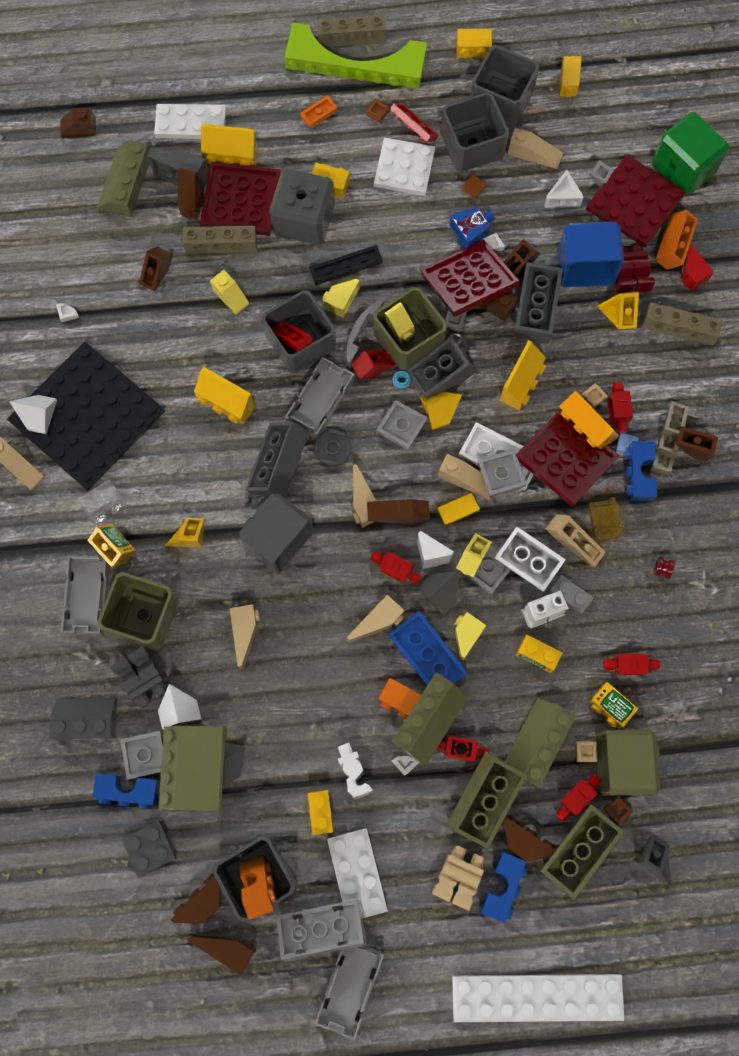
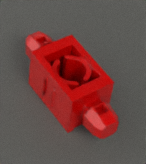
M615 382L612 385L611 394L607 398L610 425L616 424L618 433L623 434L628 431V424L633 418L630 391H624L621 382Z
M374 551L370 558L377 565L380 564V572L405 584L407 579L413 584H419L422 578L416 571L412 572L413 564L387 551L385 557L382 553Z
M648 654L614 655L612 659L604 660L603 669L610 671L615 669V675H647L649 671L660 669V660L649 659Z
M447 736L446 742L442 740L435 751H445V758L475 762L476 756L482 759L485 751L489 753L490 750L483 746L477 748L478 741ZM452 741L456 742L453 747H456L457 744H463L466 749H469L468 744H471L469 757H466L469 751L460 755L453 749V754H451Z
M591 775L586 780L587 783L581 779L560 801L564 807H560L556 812V817L561 822L568 819L570 813L574 817L577 816L598 794L593 789H596L601 782L597 775Z

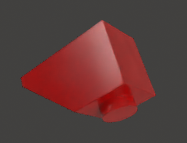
M690 245L684 265L682 266L681 279L683 284L693 291L709 281L714 272L694 246Z
M385 350L364 351L352 363L355 373L360 379L373 378L396 365Z

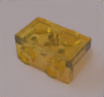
M615 497L610 498L608 501L589 503L588 508L595 541L618 539L624 527L622 521L619 520L620 507L618 502L615 501Z

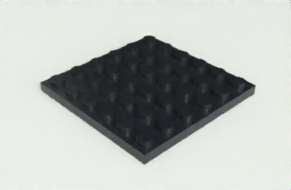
M84 341L29 396L41 395L57 399L47 434L28 431L16 411L7 420L85 490L89 491L165 412V409Z

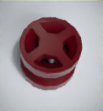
M659 556L655 563L653 574L656 576L663 575L665 578L670 579L675 561H667Z

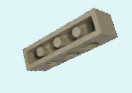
M385 15L317 19L318 42L323 47L386 43Z
M255 226L183 227V246L186 254L257 253V232Z
M650 302L645 311L642 328L714 345L720 337L723 320Z

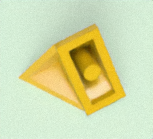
M639 292L619 293L597 306L618 329L637 328Z
M443 391L427 399L423 395L420 396L432 430L450 425L462 394Z
M185 518L183 525L165 546L202 548L204 518Z

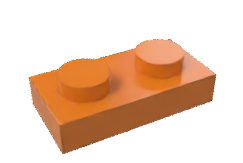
M327 95L302 111L300 118L309 129H312L336 113L338 107Z

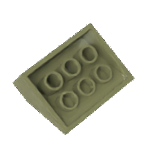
M164 726L159 810L221 811L226 727Z

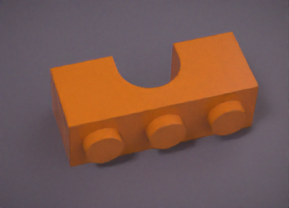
M264 856L239 863L240 877L245 887L241 889L242 903L248 919L274 912L273 902L276 901L273 890L274 882L271 876L273 872L270 863L265 862Z

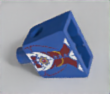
M473 207L451 215L449 226L464 248H467L489 234V223L494 221L495 218L490 210L482 214L478 207Z

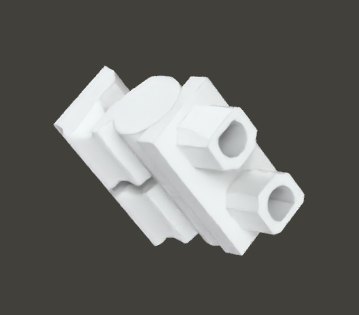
M560 590L527 603V606L521 609L528 628L532 629L547 623L546 620L550 622L565 616L564 612L569 608Z
M350 743L339 746L341 758H338L340 766L343 767L346 776L349 777L346 780L348 793L353 796L354 800L373 793L372 788L366 783L360 786L357 785V781L364 774L357 751L353 753Z

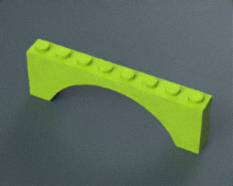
M292 22L284 57L285 66L287 69L306 71L308 73H319L327 76L333 75L360 81L365 80L420 89L427 54V43L410 40L401 50L388 57L371 61H356L335 55L324 48L314 37L309 25Z

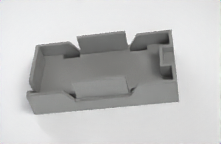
M322 357L298 396L299 399L293 403L286 414L285 421L295 422L308 430V435L317 439L354 382L355 374L345 368L338 367L334 362Z
M68 556L64 597L65 610L62 613L61 622L62 634L104 636V631L100 629L97 622L98 617H100L99 611L102 612L107 599L110 565L103 557Z
M355 899L276 916L281 960L290 962L304 959L311 955L367 946L361 902ZM334 908H344V910L336 911ZM348 941V944L339 946L340 942ZM306 950V953L298 954V951Z
M368 946L340 951L315 1025L332 1030L355 1041L384 957L383 952ZM341 955L345 956L342 966L338 964ZM374 967L376 972L374 977L370 978L372 968ZM326 998H330L327 1008H325L323 1006ZM358 1010L361 1012L359 1021L355 1020Z

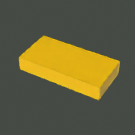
M470 493L438 507L437 511L444 525L447 526L480 511V508L473 494Z

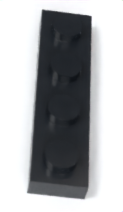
M376 244L311 266L309 271L316 286L382 264L383 259Z

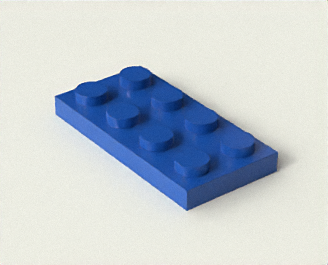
M420 611L388 634L389 638L426 686L435 673L443 676L453 684L468 674Z

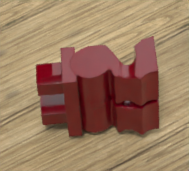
M637 244L632 246L631 252H626L625 247L622 246L624 263L615 281L616 293H629L634 290L635 292L651 291L655 280L653 277H649L651 264L648 258V250L644 251L642 245Z

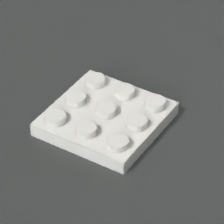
M384 138L374 187L426 196L435 146Z

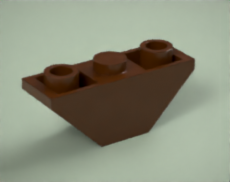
M509 815L508 818H504L502 828L507 849L524 861L528 862L551 857L556 851L553 843L546 839L541 841L536 837L537 833L528 827L523 829L519 826L520 822Z
M213 873L204 880L205 886L200 891L197 888L189 895L190 901L185 906L181 904L173 911L175 915L171 919L173 923H204L221 907L222 889Z

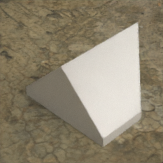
M568 170L564 172L548 193L544 205L545 208H580L583 194Z
M36 395L9 401L28 431L47 434L57 399Z
M169 684L158 709L162 730H164V726H180L201 720L197 700Z

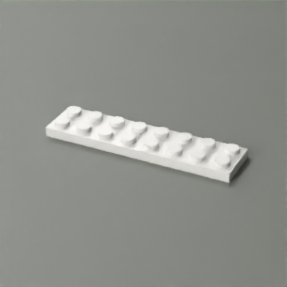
M621 974L452 976L454 1022L624 1021Z

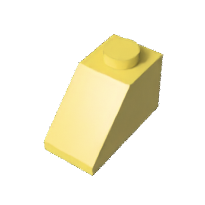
M225 270L210 280L213 291L235 315L249 305L248 300L237 283Z
M353 279L332 286L329 292L326 291L323 296L324 309L344 318L360 289V280Z
M399 302L385 312L387 328L399 343L409 341L414 336L415 329L402 303Z
M475 533L464 550L456 569L465 575L474 577L492 541Z
M466 612L464 617L460 615L454 623L457 626L455 636L459 656L462 660L465 659L486 627L484 623Z

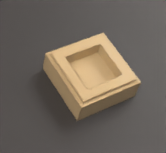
M596 383L581 395L593 409L608 397Z
M597 741L575 742L576 762H598Z

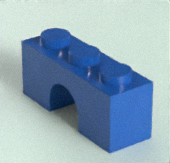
M632 441L625 450V457L629 462V466L626 467V476L629 477L627 495H630V501H654L657 498V479L645 477L641 472V466L651 465L656 460L655 441Z
M96 773L92 798L98 799V803L110 804L111 800L118 801L120 806L129 807L131 803H139L138 808L150 809L151 805H157L160 787L159 780L136 778L134 789L129 793H125L120 788L121 776Z
M500 852L494 872L501 874L505 878L506 888L501 894L497 895L486 892L480 909L482 914L506 923L507 919H511L514 907L511 906L513 899L518 898L521 887L518 886L520 879H524L527 873L526 861Z

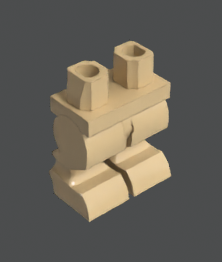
M456 845L451 855L448 854L438 877L439 883L434 886L431 894L469 911L473 902V895L476 894L484 872L482 870L484 857L474 853L469 864L463 861L466 849ZM458 883V891L453 895L454 886Z

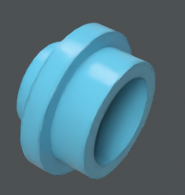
M398 371L393 375L392 381L395 387L405 389L410 385L411 377L406 371ZM403 378L405 382L400 383L398 380Z

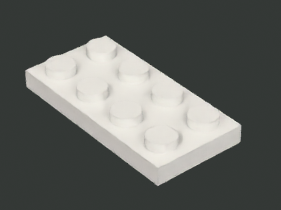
M157 104L154 135L155 138L201 139L202 124L226 125V105Z
M476 422L458 456L479 466L478 460L513 449L517 454L524 446ZM519 463L527 484L522 489L526 490L534 474Z
M367 828L328 838L327 841L342 902L358 899L361 902L362 918L387 912Z

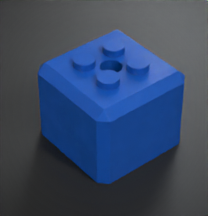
M615 221L569 223L564 228L557 250L559 268H563L560 286L564 288L609 286L615 283L624 263L621 229L618 223Z

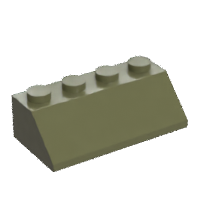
M130 140L117 147L97 206L99 210L132 217L149 166L147 155L150 153L148 144Z
M435 673L391 744L426 766L469 696L455 684Z
M537 698L505 762L527 775L525 783L536 789L540 788L576 715L558 705Z
M485 751L447 824L453 831L488 849L527 775Z
M590 804L540 871L566 895L575 899L624 834V831Z

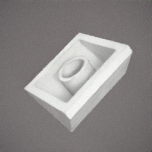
M422 531L418 533L417 546L423 569L450 563L454 551Z

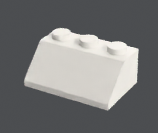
M518 527L515 528L495 557L500 563L543 592L566 560Z

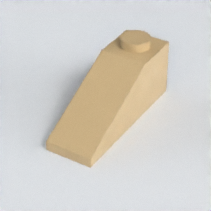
M515 128L510 141L508 155L558 169L563 152L532 132Z
M0 437V463L32 491L45 477Z
M449 454L446 455L439 469L438 477L490 500L491 497L488 495L481 472Z
M357 464L353 465L354 513H352L356 524L360 523L363 528L373 523L368 521L367 502L376 500Z
M556 514L546 528L559 543L592 567H595L606 553L569 515Z
M386 595L347 636V641L351 643L390 629L394 624L398 626L404 619V610Z
M254 605L230 608L237 665L240 669L245 667L258 628L257 621H260L259 610H255Z

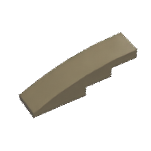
M671 401L655 451L656 460L652 463L650 471L669 477L678 451L676 442L681 426L685 427L689 410L688 406Z

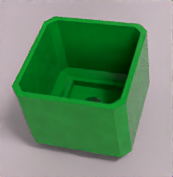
M690 112L662 135L652 159V166L665 179L686 191L685 196H689L717 173L729 150V146L697 113Z

